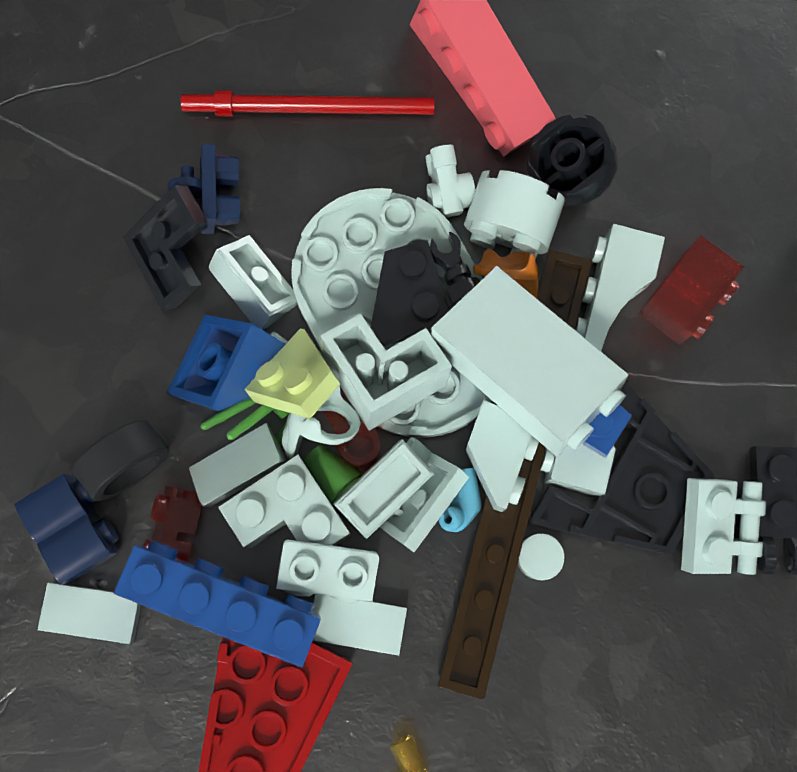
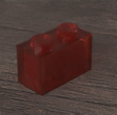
M700 235L685 251L638 314L679 345L692 335L699 339L715 319L709 314L717 303H720L722 306L726 304L739 288L740 284L734 280L744 266Z

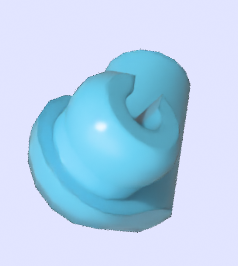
M474 468L462 469L469 479L438 520L440 526L446 531H462L481 510L482 503L478 478Z

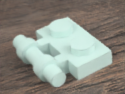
M687 479L681 570L692 574H731L732 555H738L737 572L751 575L756 574L757 557H762L763 542L758 541L760 516H764L766 510V501L761 500L762 482L743 481L742 498H736V481L724 479ZM735 514H741L739 538H734Z

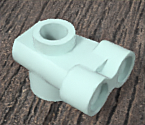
M454 145L438 146L430 150L431 154L425 156L428 174L432 179V183L427 184V198L429 204L438 209L446 218L458 216L463 212L464 208L470 207L476 189L470 172L457 174Z

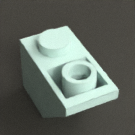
M483 400L466 448V453L493 509L503 512L507 509L508 503L517 505L526 478L518 476L523 459L532 461L539 441L498 405Z

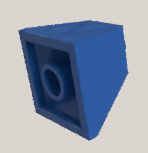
M204 315L166 393L216 411L233 406L251 398L244 389L256 377L258 369L271 361L285 346V343L252 323Z

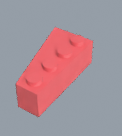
M420 0L410 23L411 28L481 124L490 145L494 149H498L503 157L532 140L545 125L556 119L487 0Z

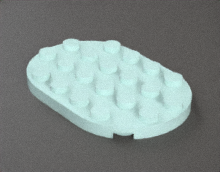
M373 188L359 190L337 198L322 208L310 220L301 234L302 238L292 260V285L298 307L320 350V335L360 313L371 327L385 251L423 240H428L430 246L432 238L440 252L450 253L453 250L448 240L449 232L454 233L458 238L459 236L451 223L439 210L419 197L414 199L406 195L392 193V189ZM460 239L462 263L468 265L472 274L470 278L477 277L481 281L483 278L481 275L474 274L473 265L475 264ZM435 264L444 294L446 295L447 289L450 286L447 285L444 278L445 271ZM397 342V343H394V344H390V345H387V346H383V347H384L385 350H388V349H390L391 347L397 345V344L400 343V342ZM452 366L445 387L377 427L405 437L429 438L441 436L461 429L478 417L483 400L489 403L492 400Z

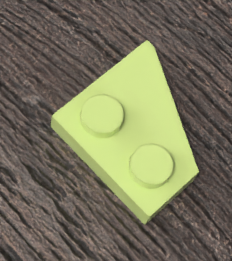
M300 328L271 361L258 369L256 377L244 390L256 403L311 419L338 388L340 383L305 329Z

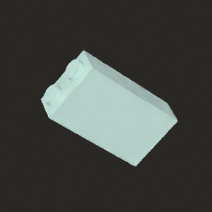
M498 266L486 275L432 327L431 336L450 364L556 457L568 446L574 451L578 449L593 432L594 428L589 425L599 413L608 417L626 396L620 390L629 374Z

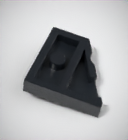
M428 240L384 252L370 327L382 346L404 341L425 328L429 333H432V327L450 311L444 298L445 294Z

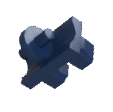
M202 143L200 179L194 178V167L182 166L181 177L169 181L168 191L174 185L188 186L194 199H200V209L208 222L201 229V234H214L215 225L238 224L240 218L239 196L216 195V185H238L239 158L215 154V144Z

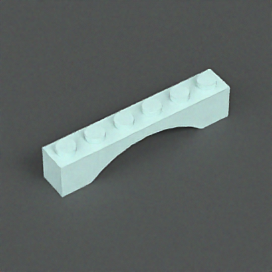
M617 224L611 226L605 237L598 236L591 256L592 262L597 263L594 278L588 276L582 302L587 303L584 319L578 317L575 328L576 332L598 350H602L608 330L623 306L643 292L656 278L665 237ZM583 444L575 451L568 446L558 457L546 448L541 466V471L546 472L543 483L591 497L604 495L615 454V447H612L606 458Z

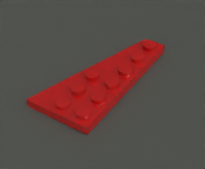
M222 637L219 645L214 690L210 699L199 772H301L352 667L353 661L312 641L303 667H299Z

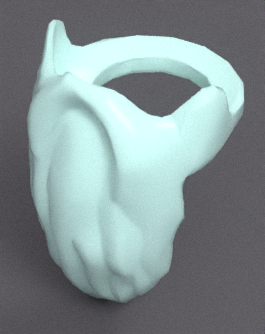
M338 386L318 411H334L341 414L347 419L350 429L346 433L339 435L326 433L321 430V424L316 418L308 419L290 413L282 437V445L288 461L297 455L304 437L319 443L339 445L351 440L358 433L361 423L359 415L353 406L341 396L340 386Z

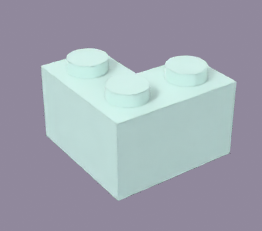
M361 313L320 335L322 357L369 431L447 385L452 365L426 328L388 350L384 349Z
M296 455L218 507L242 546L246 548L254 547L285 525L289 527L296 540L302 542L336 546L351 536L344 522L299 455Z

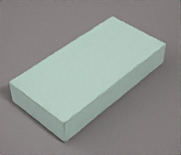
M402 439L386 452L333 504L367 539L434 473Z
M53 582L47 583L38 630L132 644L135 641L141 605L113 594V591Z
M315 594V606L312 612L320 614L321 621L313 640L399 656L407 612L406 607L364 600L347 603L335 600L331 596Z

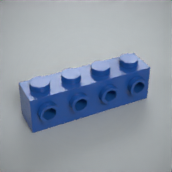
M151 540L148 547L144 545L133 547L113 594L303 667L321 621L320 614L312 612L315 606L314 603L292 594H288L285 601L267 594L270 586L246 576H242L240 583L222 576L223 567L197 558L195 564L192 565L176 558L179 550Z

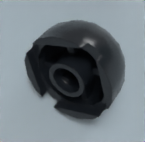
M571 114L561 116L545 125L534 137L530 146L533 152L530 157V163L527 161L526 168L529 177L549 185L547 195L555 200L558 192L562 194L565 198L564 205L566 206L587 204L600 197L611 185L617 171L618 152L606 127L593 116L585 115L586 118H573Z

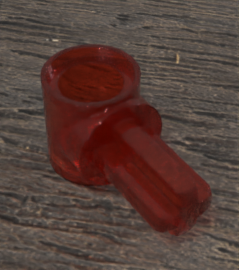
M340 390L341 396L343 397V399H344L345 401H347L346 398L344 397V395L342 394L341 390ZM322 411L335 434H344L350 429L347 419L341 414L334 411ZM359 418L361 423L358 433L351 440L335 446L344 461L359 471L370 469L379 460L381 444L377 431L374 428L369 431L362 419ZM358 437L367 438L373 444L371 453L363 458L353 457L347 451L349 443Z

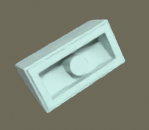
M250 235L216 249L209 264V269L252 324L264 330L298 305L293 288Z
M265 423L189 467L202 507H212L268 475L288 460L268 423Z

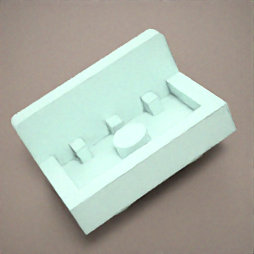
M411 437L406 442L407 445L434 474L379 528L415 552L469 477L460 468L433 454L420 441Z
M285 540L279 561L276 589L285 590V592L295 596L319 594L331 596L335 600L347 603H355L359 600L372 602L379 563L378 553Z

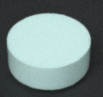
M535 534L523 540L518 566L527 577L535 580H548L560 572L564 564V551L555 538L547 534Z

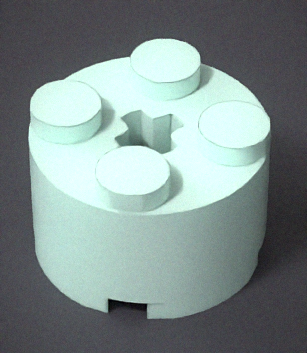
M490 170L483 171L464 222V226L472 232L470 241L488 249H494L497 243L512 248L511 253L520 251L527 252L530 255L534 254L535 260L537 254L547 253L565 202L564 196L558 192L555 200L547 195L549 185L523 174L500 170L497 178H489Z

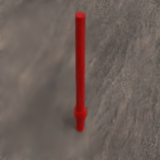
M215 90L214 94H181V109L183 112H215L216 116H234L235 112L434 115V97L234 95L233 90Z

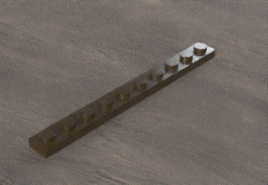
M550 249L546 257L537 299L575 330L592 260ZM540 442L532 461L523 459L518 476L526 478L517 505L508 503L507 509L500 512L493 509L487 494L485 496L437 684L439 688L481 700L485 698L546 447Z

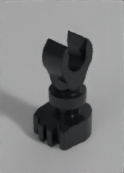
M449 232L448 240L453 249L450 253L440 252L433 238L431 239L430 249L435 264L445 271L444 278L450 287L447 289V294L444 298L449 310H451L480 280L477 277L470 278L472 275L468 265L462 263L460 256V239L454 233Z

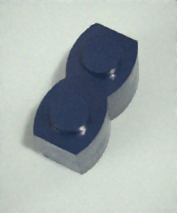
M62 474L14 504L22 523L37 543L46 565L59 584L75 581L118 554L114 543L119 540L115 528L106 517L98 518L91 504L95 501L89 497L81 483L74 476Z

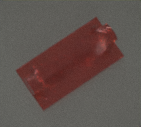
M165 486L164 494L156 495L151 510L150 520L156 522L152 540L179 550L176 558L188 563L192 544L177 541L176 537L178 531L195 535L202 505L199 503L197 492L182 490L181 498H177L178 488ZM146 539L143 545L148 547L151 540Z

